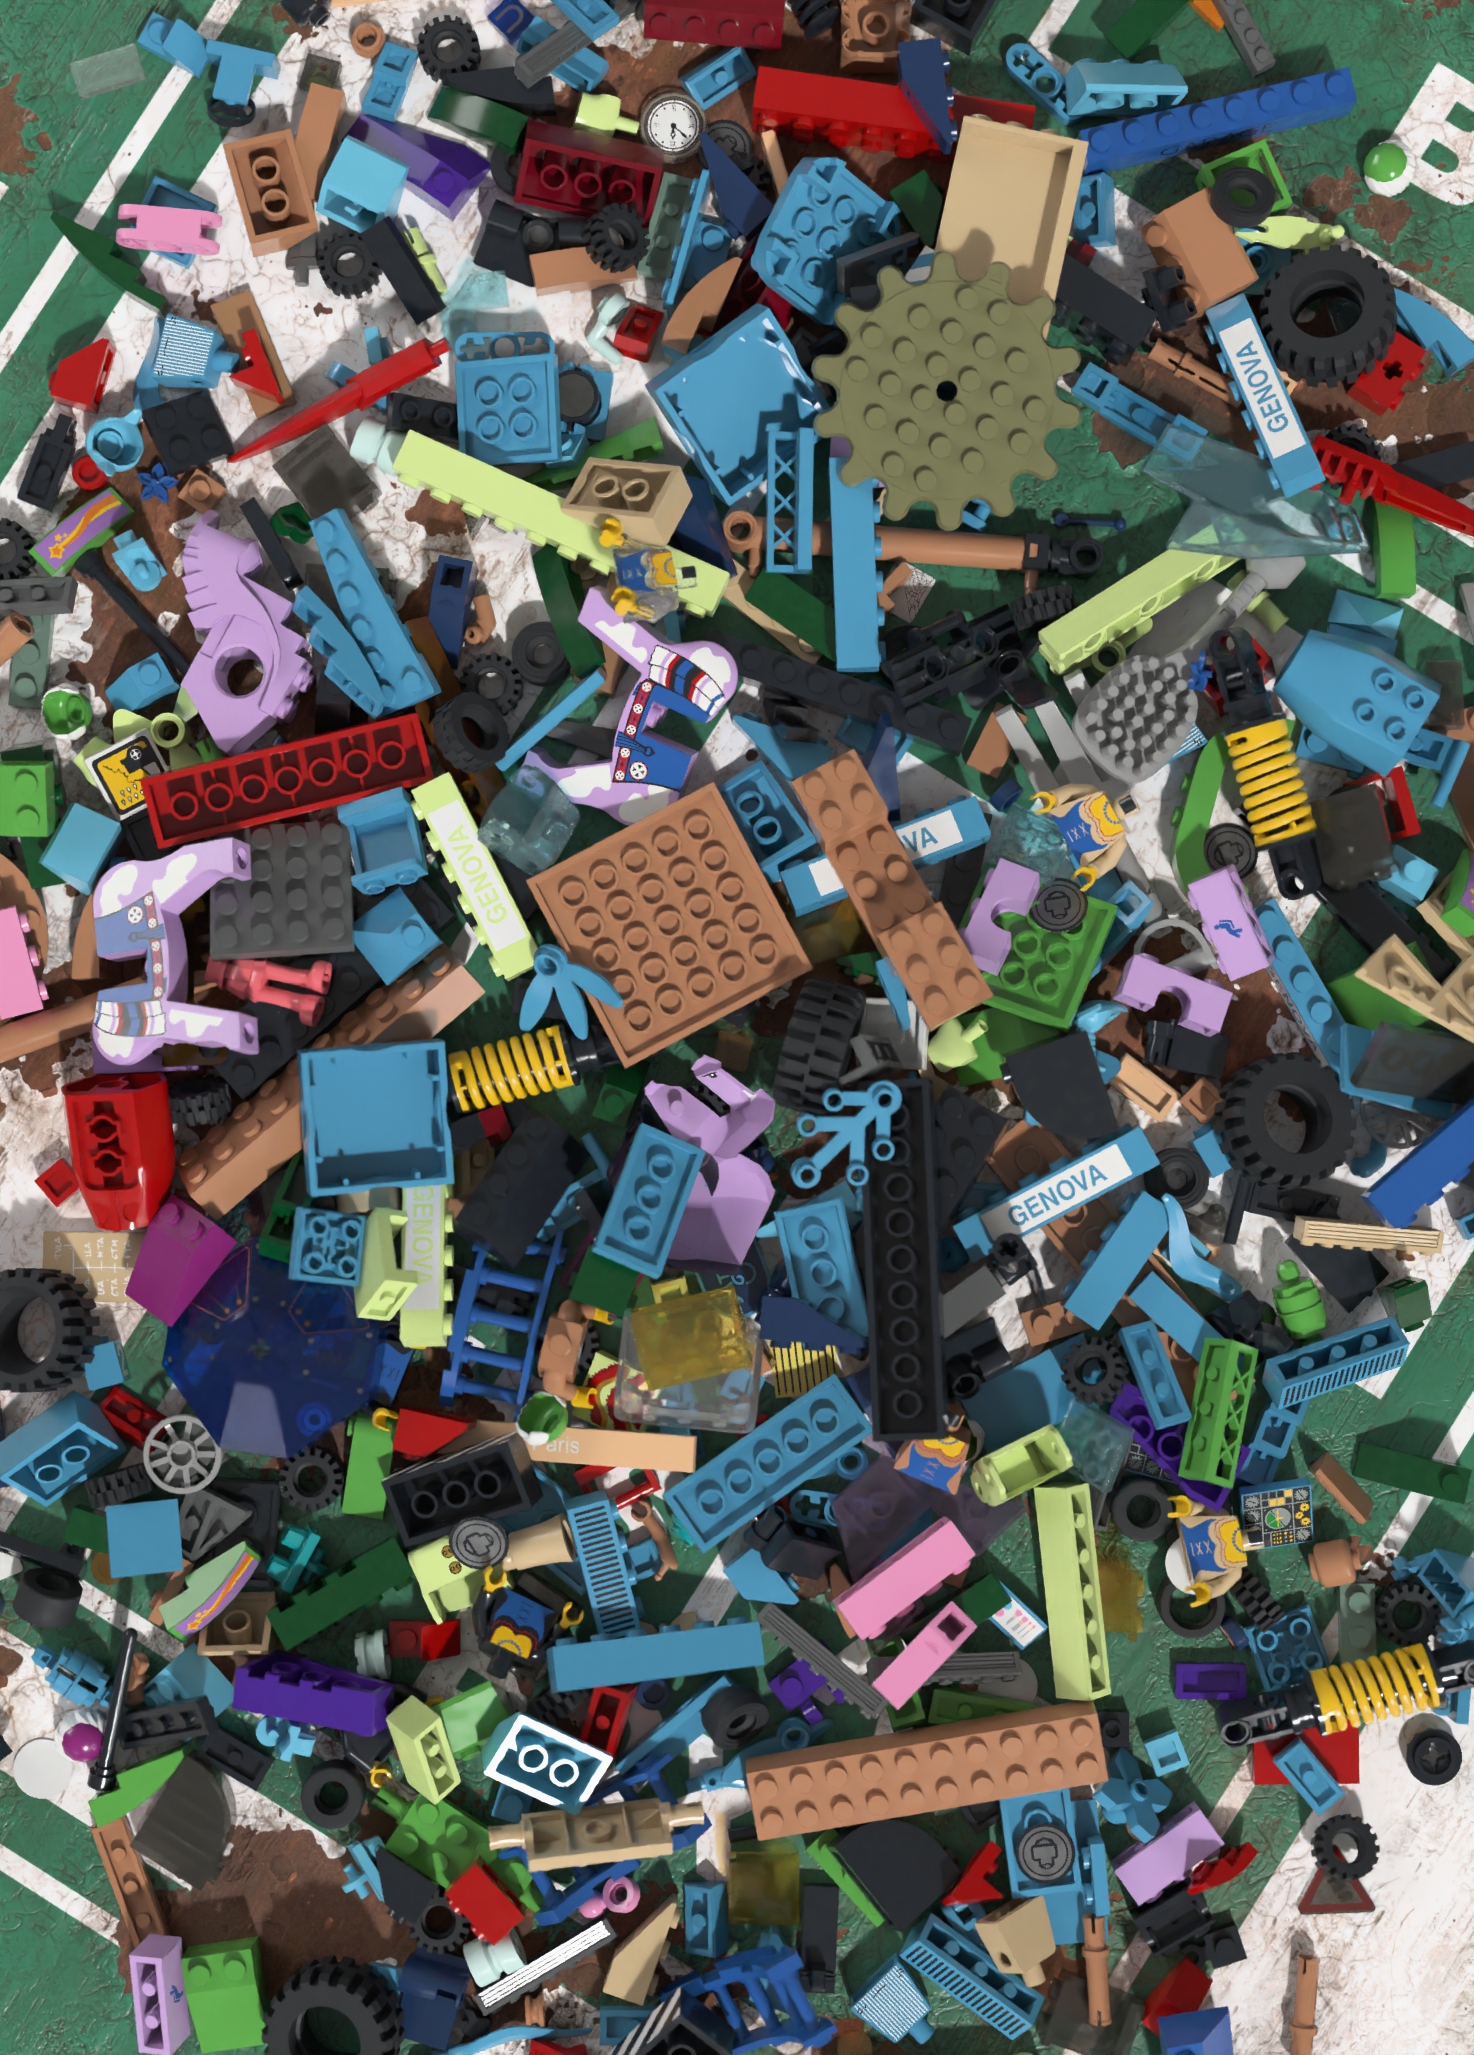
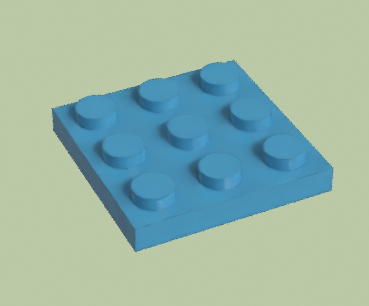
M547 353L455 363L459 452L493 467L562 461L558 355Z

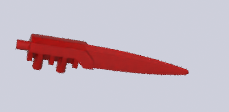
M425 337L346 379L347 385L270 429L231 455L227 463H236L284 445L356 409H359L361 412L373 406L379 399L387 396L386 394L402 388L401 386L415 381L416 378L430 373L431 370L443 364L439 356L452 350L449 341L444 337L433 343Z
M1317 434L1312 441L1311 446L1324 477L1329 478L1327 484L1332 486L1336 482L1343 484L1338 498L1341 503L1351 504L1356 490L1361 492L1359 497L1365 500L1368 496L1372 495L1374 501L1387 506L1389 504L1433 523L1474 537V510L1430 486L1393 470L1391 465L1321 435ZM1322 482L1310 487L1309 489L1313 491H1318L1321 487Z

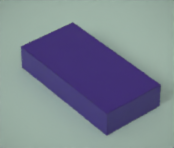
M1174 1661V1697L1176 1699L1238 1700L1246 1698V1664L1244 1662Z

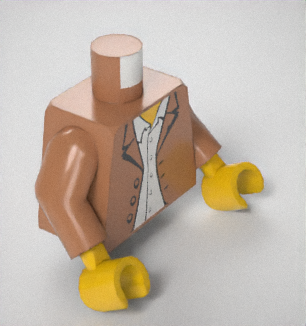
M567 1300L561 1304L559 1312L554 1311L549 1318L538 1363L539 1376L543 1377L542 1385L548 1393L571 1401L574 1407L593 1409L594 1406L589 1404L588 1398L589 1394H597V1390L574 1384L588 1321L593 1319L611 1325L614 1323V1320L608 1319L607 1312L578 1301Z

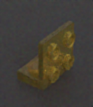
M1097 1559L1105 1632H1120L1128 1642L1136 1643L1137 1633H1142L1143 1613L1138 1611V1597L1143 1598L1144 1577L1139 1576L1138 1570L1129 1560Z

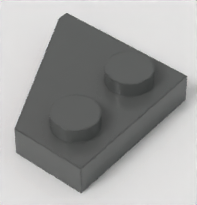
M198 1482L191 1483L192 1486L199 1484ZM208 1487L186 1494L179 1511L182 1557L193 1563L201 1561L251 1516L253 1510Z

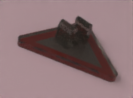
M1332 1844L1337 1858L1342 1862L1348 1863L1336 1844ZM1321 1867L1317 1869L1298 1905V1911L1302 1915L1363 1913L1375 1910V1904L1359 1879L1350 1882L1334 1881L1332 1876L1326 1877L1322 1874L1324 1870Z

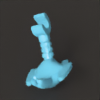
M1105 1000L1087 1001L1080 1006L1071 1026L1075 1025L1076 1028L1083 1027L1086 1029L1095 1058L1096 1047H1094V1040L1096 1035L1094 1033L1117 1017L1120 1012H1128V1009L1118 1002ZM1097 1061L1099 1070L1105 1072V1065L1101 1061Z

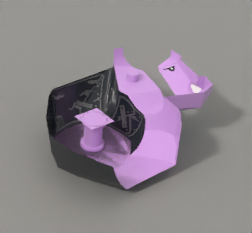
M704 1054L702 1058L695 1062L691 1069L694 1071L696 1078L730 1105L731 1114L719 1117L681 1086L657 1084L652 1080L645 1087V1096L606 1175L613 1193L641 1123L705 1150L703 1161L665 1264L676 1269L695 1273L735 1276L775 1193L770 1178L763 1168L741 1155V1153L773 1121L775 1101L762 1089L752 1092L721 1068L720 1061Z

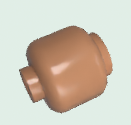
M1345 1539L1317 1543L1313 1547V1553L1308 1554L1313 1580L1320 1581V1584L1325 1588L1354 1583L1357 1577L1356 1570L1362 1569L1358 1548L1351 1549L1348 1541Z

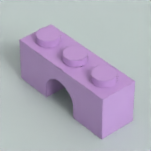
M1000 858L995 869L990 868L983 883V887L986 889L982 897H976L969 911L971 920L967 928L961 927L958 932L978 969L998 976L1012 944L1011 932L997 927L993 920L1004 912H1015L1026 917L1040 888L1039 872Z
M1140 953L1139 956L1135 954L1126 960L1113 999L1146 1012L1154 1007L1158 994L1161 991L1173 993L1179 999L1182 1006L1178 1025L1211 1037L1220 1032L1233 993L1224 990V985L1212 979L1199 980L1191 977L1192 973L1185 968L1178 966L1169 968L1159 964L1158 958Z

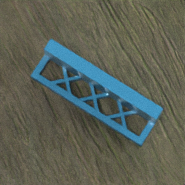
M799 428L797 432L768 431L765 573L807 574L812 570L814 428ZM776 440L795 441V456L786 464L775 453ZM795 461V468L793 472L789 468V466ZM775 462L781 467V469L776 474ZM783 472L794 481V491L786 499L775 489V479ZM792 497H794V508L788 503ZM775 498L781 503V504H780L778 507H776V508H775ZM783 506L794 517V526L785 534L774 524V515ZM774 532L780 537V539L775 544ZM792 532H793V543H792V542L789 540V538H788V536H789ZM784 542L793 551V565H774V549L780 543Z
M727 1671L718 1672L617 1757L615 1768L623 1775L632 1766H635L637 1761L649 1753H653L656 1757L669 1752L672 1759H674L706 1732L701 1722L703 1709L718 1692L737 1684ZM648 1779L643 1780V1781H640V1782H637V1783H635V1784H636V1785L638 1786V1788H639V1787H640L641 1785H643Z

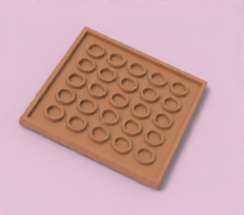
M714 782L526 880L562 950L567 955L568 961L584 965L596 971L608 980L621 996L623 1006L621 1008H614L584 990L625 1069L813 970Z

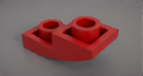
M1249 1842L1237 1847L1232 1845L1227 1847L1218 1859L1211 1862L1203 1861L1192 1872L1194 1879L1186 1891L1190 1895H1194L1230 1881L1253 1861L1258 1851Z

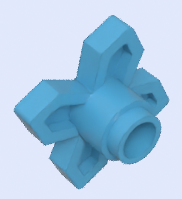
M1121 1747L1111 1755L1107 1764L1111 1777H1108L1109 1781L1098 1783L1093 1798L1101 1804V1811L1109 1822L1113 1824L1128 1823L1129 1830L1143 1843H1147L1155 1837L1160 1826L1155 1812L1160 1813L1168 1807L1173 1792L1159 1779L1142 1780L1137 1759Z

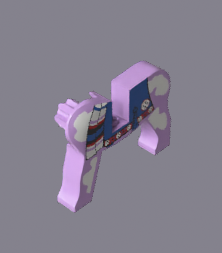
M597 585L590 587L578 621L642 673L621 715L615 736L612 759L563 764L554 760L546 749L536 746L528 750L516 782L565 804H585L599 808L617 821L630 826L685 797L699 751L648 729L654 728L656 723L661 724L669 708L704 724L712 720L735 693L738 684V669L734 658L728 650L715 642L703 640L677 643L664 637L636 614L628 611L624 616L618 615L615 611L618 603L611 601L612 595L609 590Z
M231 837L186 845L176 852L155 861L132 860L122 862L108 870L98 882L93 897L98 956L115 962L147 957L145 971L148 976V983L99 990L92 1026L93 1037L101 1054L110 1062L124 1066L138 1063L146 1056H151L152 1052L156 1048H161L164 1043L172 1045L188 1043L210 1048L227 1046L231 1050L248 1055L259 1053L257 1018L239 1012L186 1004L188 993V959L184 931L179 917L182 911L219 880L225 877H234L241 881L251 879L249 844Z

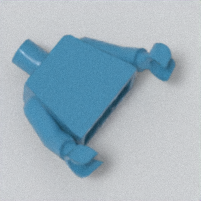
M1438 1548L1415 1556L1413 1560L1408 1562L1402 1556L1394 1558L1392 1564L1396 1570L1391 1571L1394 1580L1401 1582L1408 1578L1411 1573L1418 1572V1577L1452 1616L1442 1618L1439 1621L1448 1632L1437 1633L1450 1644L1457 1643L1465 1633L1464 1628L1470 1629L1474 1626V1558Z

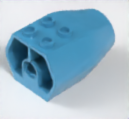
M1309 629L1286 661L1272 690L1314 735L1385 777L1405 755L1439 699L1442 685L1372 644Z

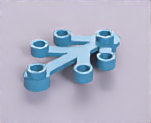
M880 1080L874 1082L867 1091H840L837 1088L825 1090L822 1095V1102L830 1111H838L844 1105L864 1107L855 1116H814L811 1113H803L797 1118L796 1127L803 1136L810 1137L818 1131L838 1132L812 1158L801 1157L793 1162L790 1173L794 1182L802 1188L815 1186L820 1180V1170L850 1142L849 1165L846 1168L845 1174L852 1185H863L869 1177L868 1170L864 1166L865 1126L876 1118V1139L872 1142L871 1151L878 1160L885 1161L890 1159L894 1154V1146L890 1141V1115L896 1112L901 1104L902 1097L899 1088L890 1081ZM883 1093L890 1095V1100L885 1105L878 1103V1098ZM831 1094H838L840 1096L839 1102L835 1105L827 1103V1099ZM806 1119L814 1121V1125L810 1130H803L801 1127L802 1122ZM880 1144H888L889 1148L885 1154L877 1153V1147ZM856 1168L863 1170V1175L859 1179L851 1178V1173ZM805 1169L813 1171L812 1177L808 1180H803L800 1177L801 1172Z

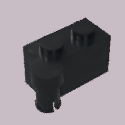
M1167 1018V1023L1148 1020L1145 1034L1149 1036L1142 1062L1148 1063V1065L1204 1077L1222 1078L1230 1037L1221 1035L1222 1029L1215 1035L1208 1037L1178 1025V1019Z
M774 1504L770 1505L764 1515L758 1521L752 1522L743 1532L744 1540L751 1548L760 1552L761 1561L767 1568L790 1573L797 1577L802 1576L818 1580L842 1553L829 1526L790 1515L788 1517L787 1513L780 1506H775Z

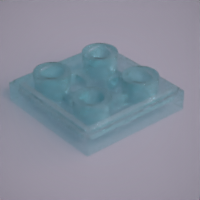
M1013 802L987 857L997 862L1002 858L1039 872L1040 883L1051 887L1069 846L1056 822L1042 815H1036L1034 811Z
M1077 1397L1071 1398L1059 1428V1433L1071 1454V1461L1073 1463V1466L1066 1471L1105 1494L1110 1492L1135 1430Z

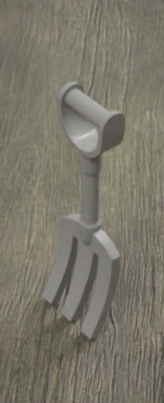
M1081 668L1063 676L1077 708L1092 689ZM1055 700L1034 708L1070 783L1093 784L1100 791L1107 789L1113 800L1128 792H1132L1135 784L1122 782L1108 774L1110 779L1102 782L1087 754L1076 740L1073 730ZM1012 704L994 712L998 723L1020 760L1036 793L1043 791L1048 793L1050 790L1061 787ZM1048 811L1047 814L1050 820L1055 822L1051 813ZM1127 841V846L1116 868L1124 884L1130 879L1154 902L1150 912L1141 924L1144 931L1135 943L1133 956L1135 954L1139 956L1140 953H1144V947L1150 936L1159 929L1176 926L1191 932L1199 941L1201 947L1164 966L1169 968L1172 966L1185 968L1192 973L1191 976L1211 966L1214 970L1219 969L1216 953L1202 930L1187 920L1169 919L1157 893L1152 892Z

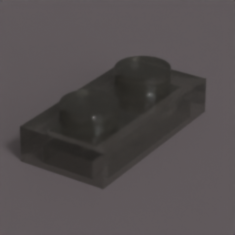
M1461 660L1426 661L1424 666L1425 675L1442 685L1440 697L1427 717L1428 730H1463L1465 718Z

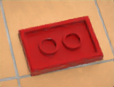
M1347 1718L1346 1730H1338V1732L1328 1734L1324 1738L1321 1737L1315 1727H1310L1309 1729H1303L1302 1734L1295 1735L1291 1733L1277 1739L1252 1743V1782L1254 1785L1292 1784L1271 1758L1297 1736L1337 1784H1360L1359 1727H1352L1349 1718Z

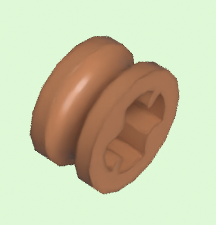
M543 1993L539 1994L537 1998L525 1995L526 2026L538 2023L540 2027H545L546 2010Z

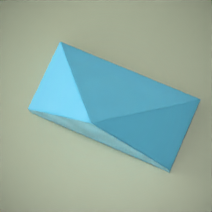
M1337 589L1327 623H1334L1395 639L1404 609Z

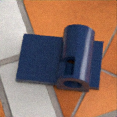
M422 1945L421 1948L416 1946L415 1953L412 1952L404 1964L398 1985V1991L403 1992L400 2007L403 2009L405 2017L401 2025L405 2029L404 2038L446 2051L457 2010L461 2008L464 2002L471 1972L464 1956L445 1951L444 1954H438V1950L433 1949L432 1953L426 1952V1946Z

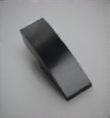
M514 67L447 74L450 89L491 100L526 116H557L552 76L544 77L530 88H527L515 76Z

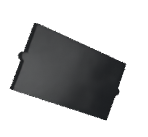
M1326 1202L1310 1216L1341 1219ZM1293 1234L1284 1242L1349 1314L1367 1296L1371 1297L1373 1295L1372 1291L1390 1274L1370 1251L1362 1250L1360 1247L1353 1246V1249H1344L1340 1245H1333V1248L1320 1246V1243L1306 1246L1300 1244V1241L1294 1238Z

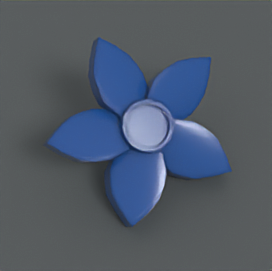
M160 462L153 467L152 475L148 473L137 474L139 481L147 485L142 491L141 500L151 499L156 494L160 501L168 504L169 495L166 489L173 488L179 481L173 477L165 476V470Z
M1204 650L1200 651L1198 662L1192 661L1190 663L1192 672L1188 682V689L1203 692L1207 685V678L1214 677V671H1209L1211 665L1205 664L1206 651Z

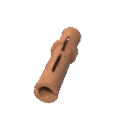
M1158 338L1148 355L1149 359L1174 372L1173 376L1178 379L1182 376L1233 405L1236 409L1239 407L1243 400L1236 402L1229 386L1232 380L1192 358L1193 354L1189 351L1183 353Z
M1086 1913L1082 1915L1085 1946L1082 1947V1957L1086 1958L1089 2024L1098 2026L1100 2011L1101 2026H1106L1112 2023V2019L1110 2016L1107 1957L1110 1956V1949L1105 1942V1915L1096 1916L1094 1928L1092 1913Z
M1300 1954L1297 1956L1293 2021L1289 2023V2031L1292 2033L1290 2055H1312L1313 2037L1318 2033V2027L1315 2025L1319 1963L1321 1959L1316 1956L1311 1959V1955Z

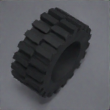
M15 1268V1270L7 1269L0 1272V1390L11 1391V1393L56 1391L57 1388L73 1384L71 1378H80L86 1372L81 1366L82 1363H92L95 1354L90 1352L89 1348L90 1345L99 1344L100 1336L92 1335L94 1326H100L99 1316H91L90 1310L97 1307L94 1298L83 1297L89 1290L84 1284H74L76 1277L73 1275L61 1273L62 1270ZM37 1297L42 1298L50 1305L55 1319V1338L49 1355L39 1363H35L25 1355L18 1340L20 1316L24 1308Z

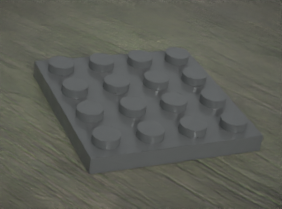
M340 820L257 825L210 836V841L232 837L250 845L251 854L250 880L241 881L234 877H225L210 888V956L213 961L355 951L353 885L351 883L353 866L350 832L347 826Z

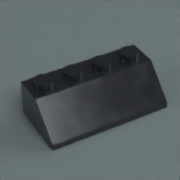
M531 1107L454 1219L455 1233L515 1269L590 1157L589 1152L561 1124Z

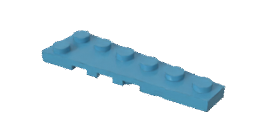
M335 508L309 522L349 634L355 640L372 668L386 699L380 718L393 716L441 693V688L422 653L417 652L409 638L412 636L406 624L401 623L393 608L396 605L391 595L386 594L378 580L380 575L372 560L368 558L366 549L345 510Z

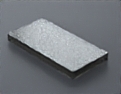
M1381 1021L1350 1082L1356 1088L1463 1104L1474 1085V1043L1458 1034Z

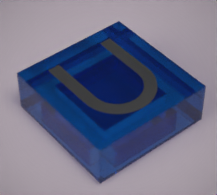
M504 0L487 16L488 22L511 46L520 38L521 34L535 18L518 0Z

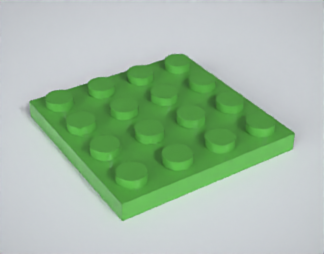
M986 862L957 932H959L961 927L967 928L971 920L969 911L976 897H982L986 889L983 887L986 874L990 868L995 869L997 865ZM1040 880V887H1043L1044 881ZM1087 896L1088 910L1085 918L1078 926L1065 932H1050L1042 929L1033 921L1029 911L1026 917L1015 912L999 914L993 920V923L997 927L1011 932L1012 947L998 976L979 969L993 993V997L983 1002V1004L1068 1033L1116 917L1115 914L1118 906ZM1040 901L1033 902L1031 907L1040 904Z

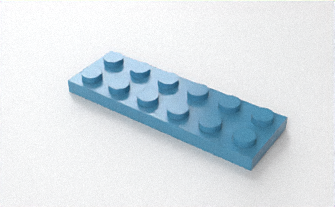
M834 1373L662 1496L703 1554L872 1433V1426Z

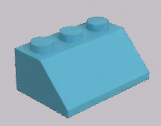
M1085 58L1075 62L1065 75L1067 116L1139 117L1173 109L1188 93V86L1176 65L1163 64L1160 60H1150L1143 64H1132L1126 59H1117L1110 63H1097L1095 59Z
M520 1711L497 1725L480 1753L485 1775L575 1816L579 1814L613 1758L612 1754Z

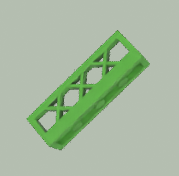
M1204 1338L1190 1411L1192 1417L1188 1421L1178 1476L1191 1480L1206 1481L1225 1488H1233L1258 1349L1231 1339ZM1239 1352L1245 1354L1240 1371L1237 1367ZM1235 1388L1237 1397L1236 1403L1232 1406L1230 1397L1232 1390ZM1228 1423L1230 1427L1229 1438L1225 1440L1224 1429L1225 1425ZM1222 1458L1224 1463L1222 1477L1216 1476L1218 1461Z

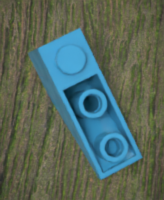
M743 712L742 717L735 714L733 716V725L786 781L792 782L830 760L833 748L828 747V741L818 737L817 744L786 741L775 732L773 727L762 724L763 719L759 716Z

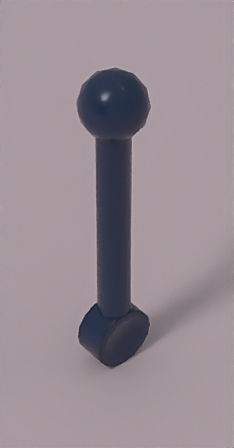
M1065 513L1057 514L1054 520L1055 525L1059 528L1072 524L1114 527L1116 530L1121 531L1127 525L1126 520L1122 517H1118L1115 520L1070 518Z

